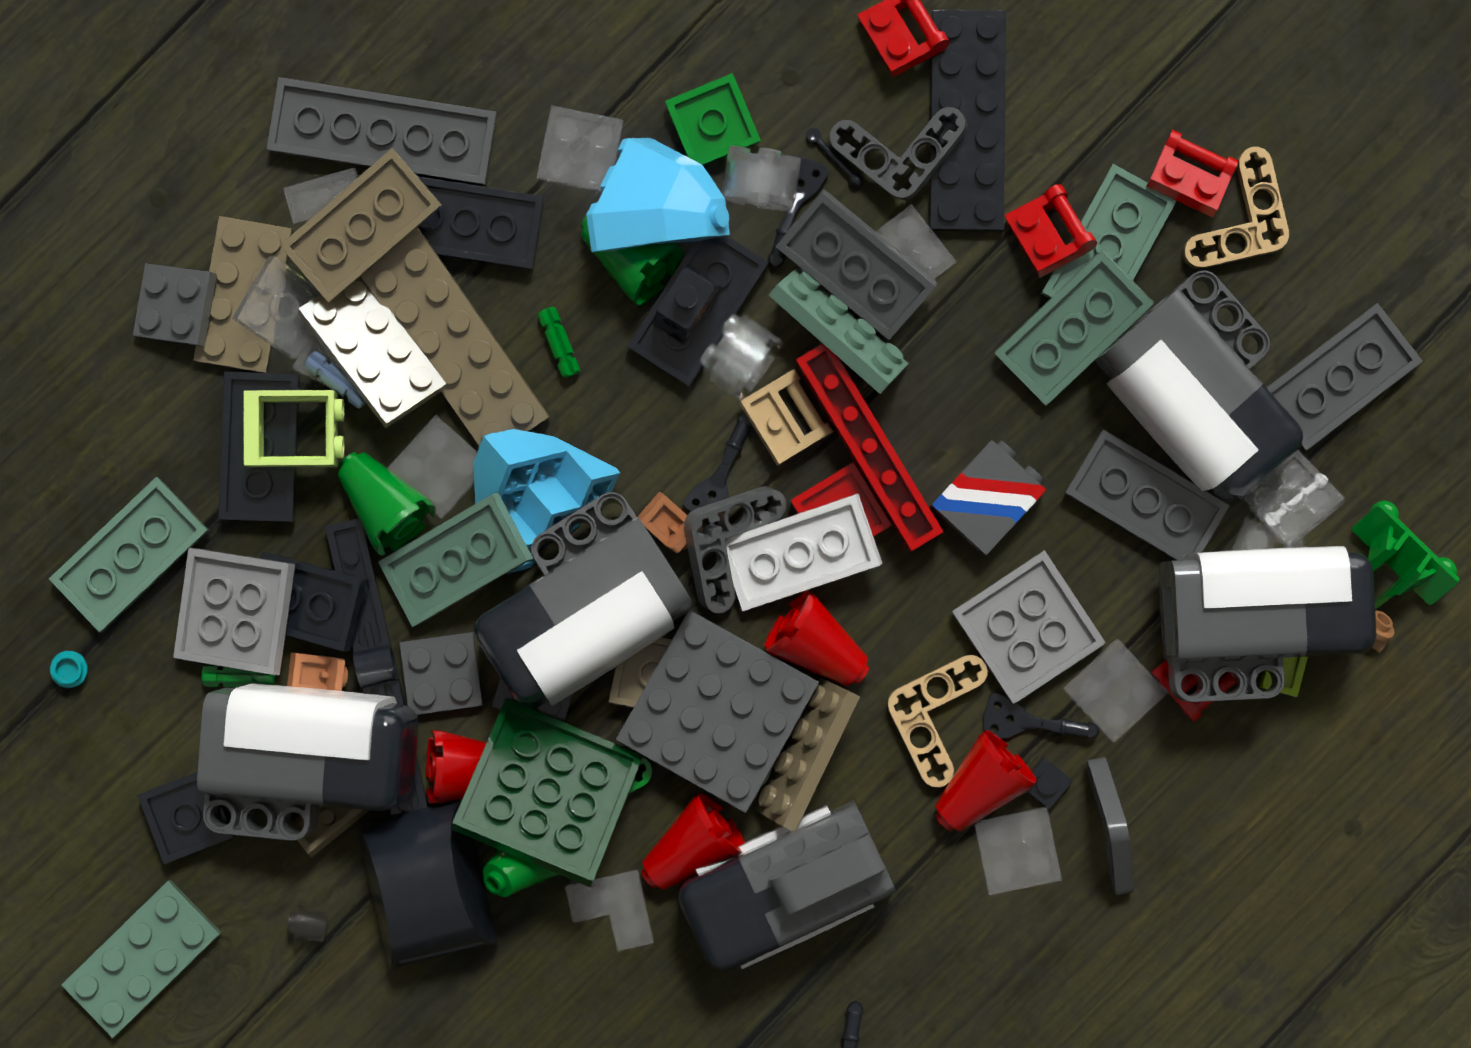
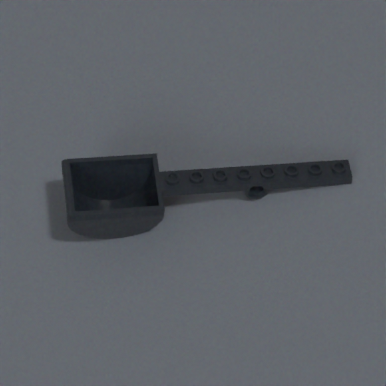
M359 518L325 526L335 570L367 579L352 639L354 666L363 694L395 697L397 704L406 705L366 532ZM417 752L414 788L408 800L391 808V815L355 823L389 969L498 943L475 839L450 829L462 800L429 806Z

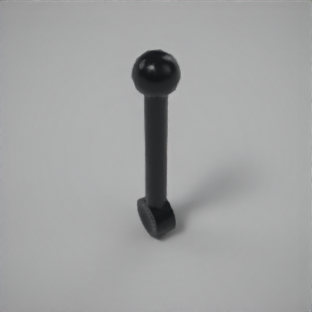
M810 128L806 134L807 140L810 143H816L849 177L851 186L855 188L862 186L864 182L862 175L854 173L823 141L819 129Z

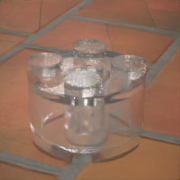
M729 146L722 185V195L725 197V201L743 206L747 203L766 210H793L801 159L781 155V151L775 149L759 148L758 154L750 153L751 149L745 147Z
M733 314L722 328L721 332L725 334L717 346L711 344L700 359V363L704 365L703 376L741 401L745 398L741 391L746 388L751 392L756 387L775 359L770 355L773 346L780 350L782 340L747 315L739 318Z

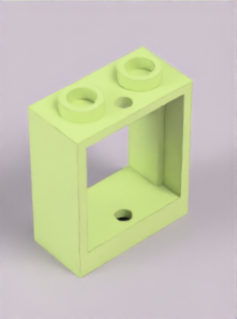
M334 390L244 391V466L338 467V458H344L345 450L344 436H338V421H344V399H338V393ZM326 402V456L264 457V403Z

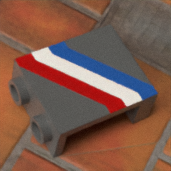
M993 440L989 441L983 450L929 506L983 556L993 549L1046 491L1041 485L1044 481L1043 477L1029 465L1023 469L1014 460L1017 454L1002 440L998 444Z

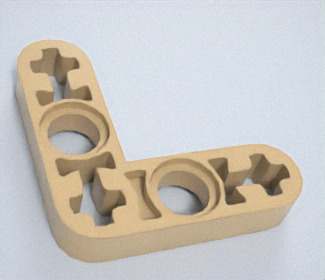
M1250 147L1238 157L1237 173L1249 223L1191 237L1184 244L1182 250V257L1189 267L1204 269L1265 255L1280 250L1287 243L1289 229L1270 154L1265 149ZM1250 155H1254L1256 160L1263 161V165L1258 169L1260 180L1267 177L1268 182H1260L1253 187H1249L1248 181L1253 182L1256 179L1254 170L1252 168L1246 169L1245 163L1250 160ZM1266 190L1271 194L1273 203L1269 209L1261 210L1254 205L1253 195L1256 191ZM1276 212L1277 218L1270 220L1272 230L1280 232V237L1275 240V245H1271L1270 240H1263L1262 234L1267 231L1266 220L1258 223L1257 217H1266ZM1230 234H1239L1244 238L1245 249L1243 252L1234 254L1227 249L1226 238ZM1218 237V249L1223 258H1217V251L1206 254L1204 262H1200L1198 256H1191L1190 251L1196 247V242H1200L1201 247L1206 248L1215 245L1216 243L1213 238Z
M962 656L895 689L888 697L887 706L889 713L921 778L932 787H942L948 784L953 777L954 768L927 711L984 683L988 670L985 662L978 656ZM966 661H969L971 665L978 664L980 671L976 673L977 680L974 682L970 678L959 680L957 682L962 688L955 691L953 680L946 671L953 668V674L957 675L965 670L963 664ZM941 677L947 682L948 690L942 698L936 699L928 694L927 683L930 679ZM920 684L921 694L929 704L921 707V700L910 705L911 712L909 714H905L903 710L896 711L894 705L898 703L897 696L902 693L906 698L916 695V691L912 688ZM919 726L927 728L931 734V741L923 748L913 746L910 741L911 731ZM936 745L940 753H935L933 756L939 765L945 763L947 767L942 772L944 778L939 781L934 776H927L926 772L931 769L928 759L924 758L920 762L917 757L918 754L928 753Z

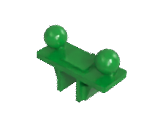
M1385 500L1376 502L1370 511L1352 527V531L1370 547L1368 560L1371 562L1373 571L1385 562L1399 576L1393 585L1375 599V610L1395 594L1400 596L1411 590H1414L1428 605H1432L1460 581V578L1457 576L1455 563L1446 557L1438 558L1399 520L1398 509L1392 502Z

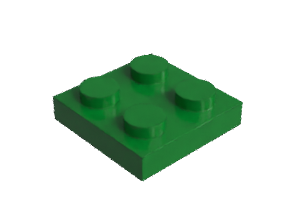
M733 73L665 101L687 157L702 164L703 167L761 143Z

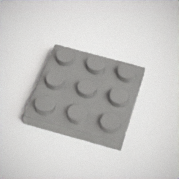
M188 548L173 658L280 675L295 564Z
M1045 550L951 611L1012 704H1015L1106 643Z

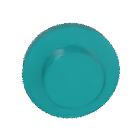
M64 651L56 655L52 660L50 674L54 682L59 686L72 688L80 685L85 680L88 674V665L81 654L75 651Z

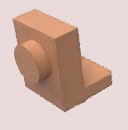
M658 492L639 514L638 518L645 528L671 551L677 554L681 550L688 548L684 532V522L687 515L667 496Z
M291 653L287 686L342 691V688L346 686L348 670L345 666V659Z

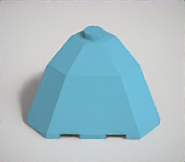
M627 138L622 140L617 150L620 153V157L616 165L609 167L600 185V189L603 192L598 202L591 204L586 214L591 252L617 251L648 244L695 242L730 235L729 213L726 209L725 197L703 165L652 138Z
M517 429L490 433L483 436L473 462L475 504L491 494L499 493L532 555V543L539 534L601 495L612 492L620 472L617 468L554 436ZM580 523L576 524V525L572 528L571 532H572L574 529H576V528L580 525ZM544 544V545L541 547V549H540V551H539V554H540L541 550H542L547 544ZM534 557L509 573L531 568L536 563Z

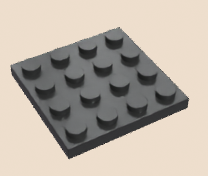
M689 610L616 740L747 813L819 682Z

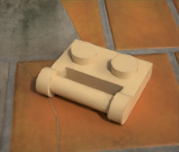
M795 369L739 402L777 466L833 432L828 422L824 424L798 381L801 378ZM785 388L812 432L805 436L778 393Z

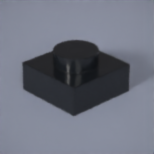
M1042 757L1032 770L1037 779L1036 784L1027 792L1050 809L1073 780L1045 757Z

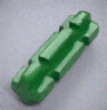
M549 307L541 310L538 313V318L542 327L546 328L544 333L555 360L559 361L557 366L561 376L569 378L578 374L580 367L576 357H572L574 352L563 325L559 324L561 319L557 309Z
M204 665L201 675L202 683L206 687H218L219 683H223V687H241L251 683L274 685L275 675L224 666L223 669H219L218 665Z

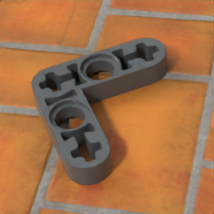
M954 107L942 108L932 117L900 158L851 120L837 122L830 131V141L839 153L895 198L909 200L919 193L967 132L968 124L966 118L958 109ZM956 116L958 118L955 123L959 128L955 132L948 130L943 135L942 139L948 142L943 148L936 139L929 135L934 131L939 136L945 128L941 123L945 117L951 120ZM854 129L855 131L852 136L862 145H864L866 139L870 140V142L862 147L860 152L849 143L840 146L842 138L839 135L843 130L849 133ZM924 144L934 145L937 151L935 159L928 164H922L917 159V151ZM874 150H880L885 155V163L878 170H870L865 163L867 155ZM859 152L857 158H853V155ZM911 160L924 173L919 176L914 171L908 180L912 185L908 191L904 188L896 191L898 183L895 179L898 175L906 177L912 169L906 164Z
M763 486L697 508L687 515L684 522V532L697 598L704 608L714 613H724L733 605L735 590L725 539L780 519L786 510V499L781 492ZM767 497L773 499V503L768 505V511L761 508L753 509L751 506L760 507L767 504ZM740 506L742 508V518L735 525H731L728 521V514L732 508ZM702 520L712 523L703 528V534L697 531V528L702 526ZM714 551L717 556L715 566L710 570H704L702 566L704 556ZM715 587L722 591L721 594L717 595V602L711 600V597L716 594Z
M1106 757L1087 760L1086 765L1090 785L1105 830L1108 870L1115 896L1134 892L1128 827Z

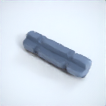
M314 351L304 363L307 371L314 376L318 374L320 380L340 396L344 397L346 395L348 402L356 408H361L366 404L338 366L332 362L328 364L327 358L317 351Z

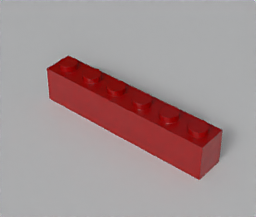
M821 344L796 359L795 364L908 551L911 552L943 532L942 528L839 357L824 344Z

